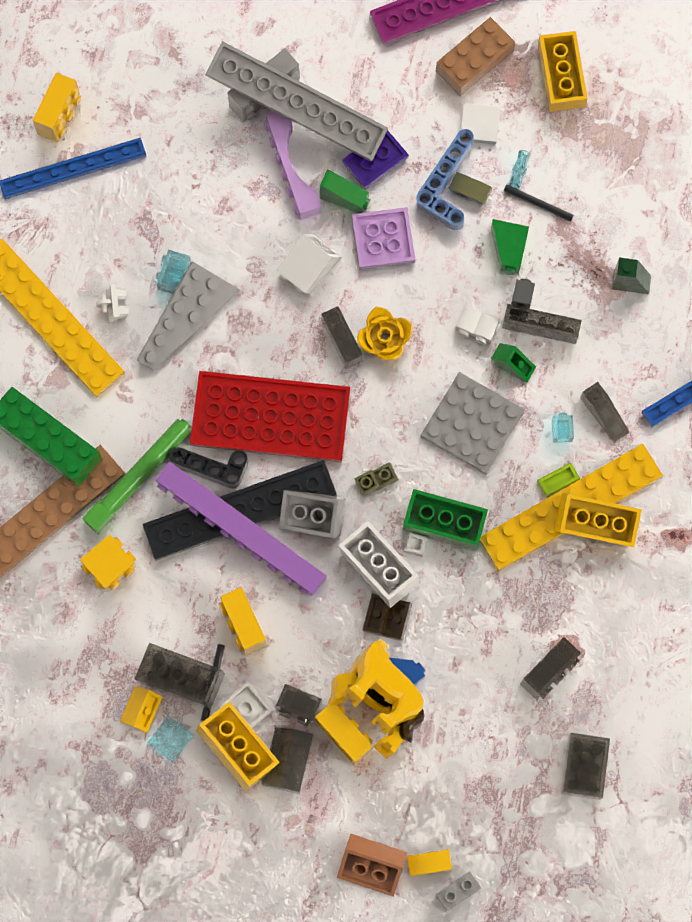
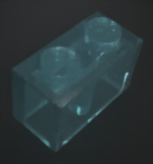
M168 249L167 255H163L161 260V272H157L155 277L158 290L171 294L174 293L191 263L189 255Z

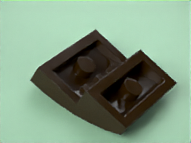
M372 593L362 630L378 636L403 641L412 603L399 600L390 608L378 594Z

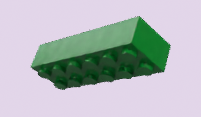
M11 387L0 399V429L78 488L103 459L96 448L14 387Z

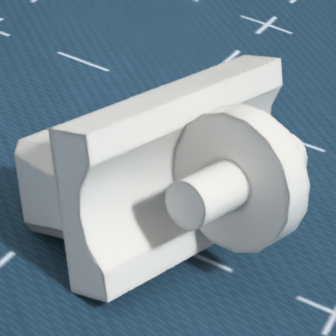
M110 284L106 294H101V300L96 302V307L102 308V313H108L109 323H115L117 319L127 317V306H118V301H125L126 290L116 288V284Z

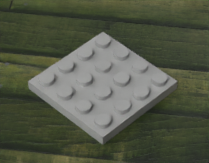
M459 372L420 437L482 473L487 474L525 409Z

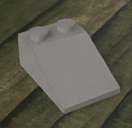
M284 490L279 528L329 538L339 537L341 535L346 498Z

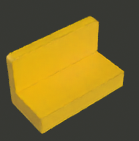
M135 686L120 722L147 733L162 700V696L149 689Z

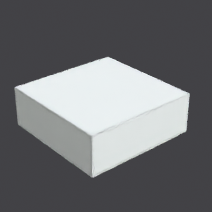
M409 532L404 552L422 557L428 537Z

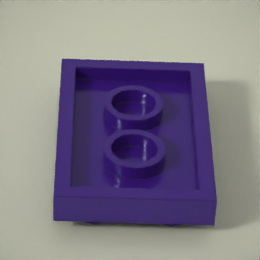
M387 130L371 162L352 152L342 159V163L362 187L367 189L406 160L409 154Z

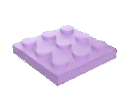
M407 207L352 214L359 270L415 262Z

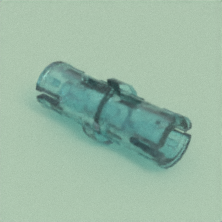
M519 150L516 163L512 167L513 173L509 185L518 189L521 187L523 176L527 172L526 166L530 156L528 151Z

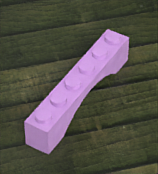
M274 111L266 113V120L263 121L266 132L270 131L272 137H269L272 148H276L277 154H275L277 164L282 165L281 175L283 181L288 182L289 187H286L289 198L293 197L294 203L292 206L295 215L299 214L301 220L322 213V207L316 190L300 179L289 160L288 144L293 131L292 121Z

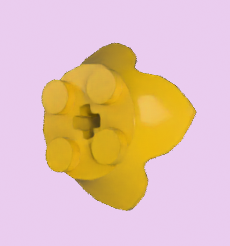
M376 306L368 314L366 327L359 331L357 343L364 351L374 354L382 360H395L402 354L404 345L409 341L412 335L413 324L402 317L394 318L390 311ZM383 333H386V336L389 335L387 340L381 339Z

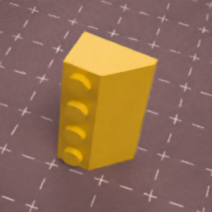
M230 701L199 724L196 730L245 792L261 781L280 763Z

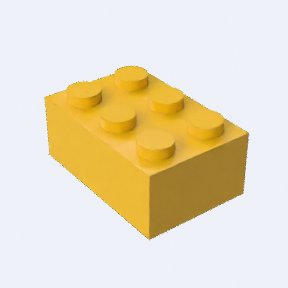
M55 73L33 118L37 135L57 143L60 137L64 136L66 132L65 126L67 122L72 120L73 110L81 101L76 80Z
M242 587L220 596L222 601L219 603L220 609L224 617H229L227 623L232 635L235 633L237 635L235 641L239 651H244L247 656L266 647L265 636Z
M341 704L328 705L315 717V722L354 766L372 751L373 740L367 733L362 734L359 731L360 726L353 718L348 719L346 710Z

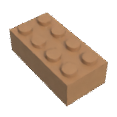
M489 17L436 62V72L461 97L514 51L515 41Z

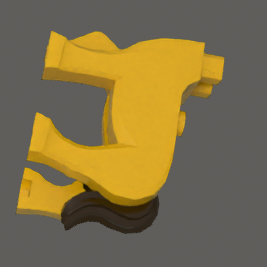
M379 639L377 642H372L361 652L352 663L348 673L338 674L332 680L331 697L329 698L328 705L341 704L348 698H351L353 700L351 704L354 707L363 700L371 708L380 712L381 714L370 722L374 726L378 724L382 728L381 732L384 735L388 732V736L380 739L373 747L388 759L396 752L404 740L412 743L413 731L424 720V700L416 686L390 661L389 653L385 651L388 645L382 639Z

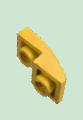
M449 849L407 856L410 876L453 869Z

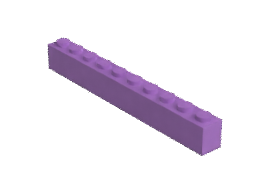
M170 461L157 477V487L165 493L167 491L171 492L174 495L173 499L181 505L183 502L189 505V511L196 516L200 513L205 517L204 521L211 527L215 525L221 529L220 533L226 538L233 537L237 540L235 544L243 550L246 548L253 552L251 555L255 559L266 561L269 569L275 573L279 571L284 574L282 578L290 584L295 582L300 586L298 590L308 596L309 593L313 595L326 578V574Z

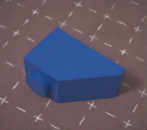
M389 658L415 686L425 678L424 672L426 670L419 662L416 664L414 660Z

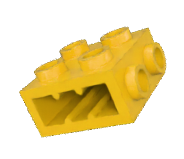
M110 534L80 559L83 564L81 566L83 571L87 575L91 573L95 578L93 582L100 590L104 588L106 591L116 589L120 585L119 581L124 577L128 578L135 572L134 568L137 567L134 562L136 558L130 551L125 552L121 548L123 543L117 537L113 539Z

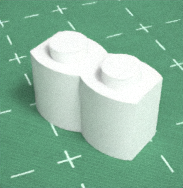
M464 307L455 330L458 332V335L464 338H468V336L475 338V341L479 344H491L499 325V320L474 309Z

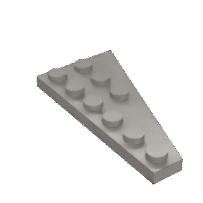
M191 261L137 361L155 370L240 289Z

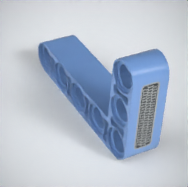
M462 129L458 132L416 196L417 206L420 210L453 230H459L463 227L464 213L439 196L473 147L474 135L469 129ZM468 137L470 141L464 143L461 141V138ZM452 152H458L460 156L457 158H453L450 154ZM442 167H448L450 171L447 173H443L440 171V169ZM432 182H438L440 186L437 188H432L430 184ZM422 197H428L430 201L428 203H422L420 199ZM444 207L445 211L443 213L436 212V208ZM458 216L461 218V221L454 223L451 219Z

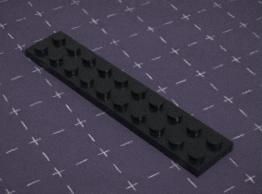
M322 460L228 493L219 498L259 525L280 517L284 490L336 497L337 493L325 461ZM189 508L142 524L155 561L225 536L220 533L221 529L216 525L211 527L204 521V516L200 513L196 516L188 510Z

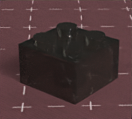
M285 684L276 708L280 716L287 719L294 717L298 720L297 723L308 727L309 724L314 725L315 717L322 706V699Z

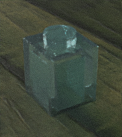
M557 413L556 416H553V443L573 441V415Z

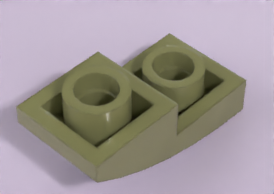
M456 172L449 186L451 191L467 196L470 200L482 204L486 203L492 191L491 186L459 172Z
M390 462L354 478L362 496L399 480Z

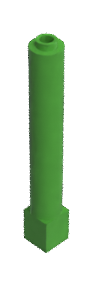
M176 419L110 492L82 518L84 523L99 535L113 520L115 513L170 455L171 450L176 448L191 432L189 423L184 419H181V421Z

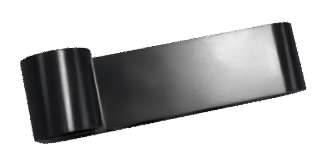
M180 447L172 449L169 455L171 463L179 469L228 488H236L240 485L248 466L247 454L242 450H235L231 454L227 465ZM182 455V459L176 461L175 457ZM237 457L245 459L242 464H236L234 460ZM194 461L202 463L199 468H193L191 465ZM218 468L219 473L212 475L209 473L210 469ZM231 474L237 476V479L233 482L227 480V477Z

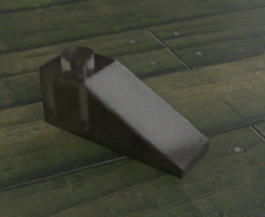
M596 382L582 392L580 399L613 443L629 433L613 402L599 382Z

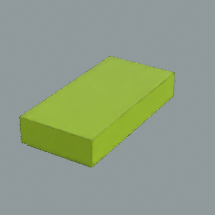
M570 462L538 479L537 482L547 498L578 481L580 477Z

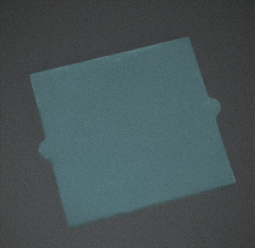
M167 716L147 744L157 750L158 755L162 754L173 763L194 735L185 729L182 723L179 724L170 716Z

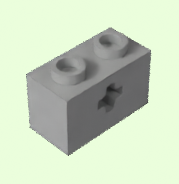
M469 871L438 892L436 897L445 910L449 911L481 887Z

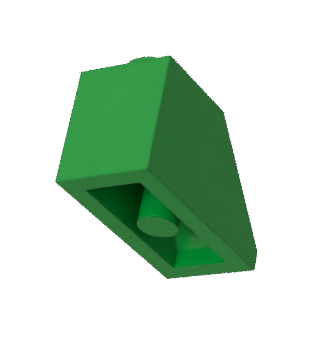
M500 343L491 357L501 369L524 382L529 381L536 369V366L516 346Z

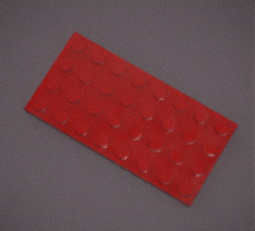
M199 371L190 446L342 462L350 387Z

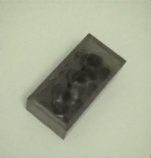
M149 643L135 680L142 685L211 710L225 673L217 667Z

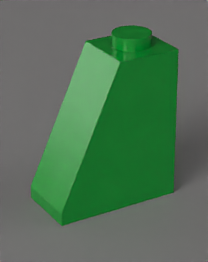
M326 170L320 184V199L355 213H362L364 209H368L371 201L368 199V191L331 170Z
M492 219L491 232L500 270L508 275L519 274L529 226Z

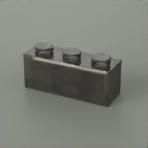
M339 306L321 313V321L345 369L363 362V354Z

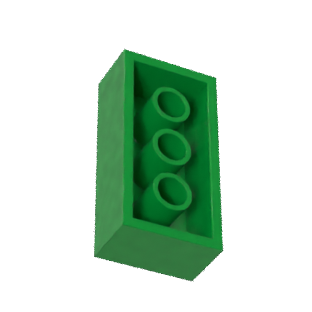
M413 489L402 530L477 551L488 509Z

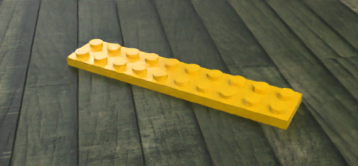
M1 238L0 293L97 398L124 375L125 371Z
M642 443L483 534L480 542L497 570L500 571L564 534L554 531L562 493L616 504L663 477V474Z

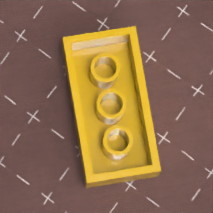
M576 31L539 35L538 50L549 112L585 108L588 97Z
M562 493L554 531L634 547L642 509Z

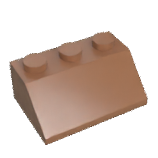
M350 834L337 878L394 897L408 852Z

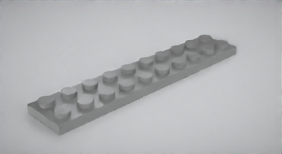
M223 41L205 76L370 162L373 160L388 130V127Z

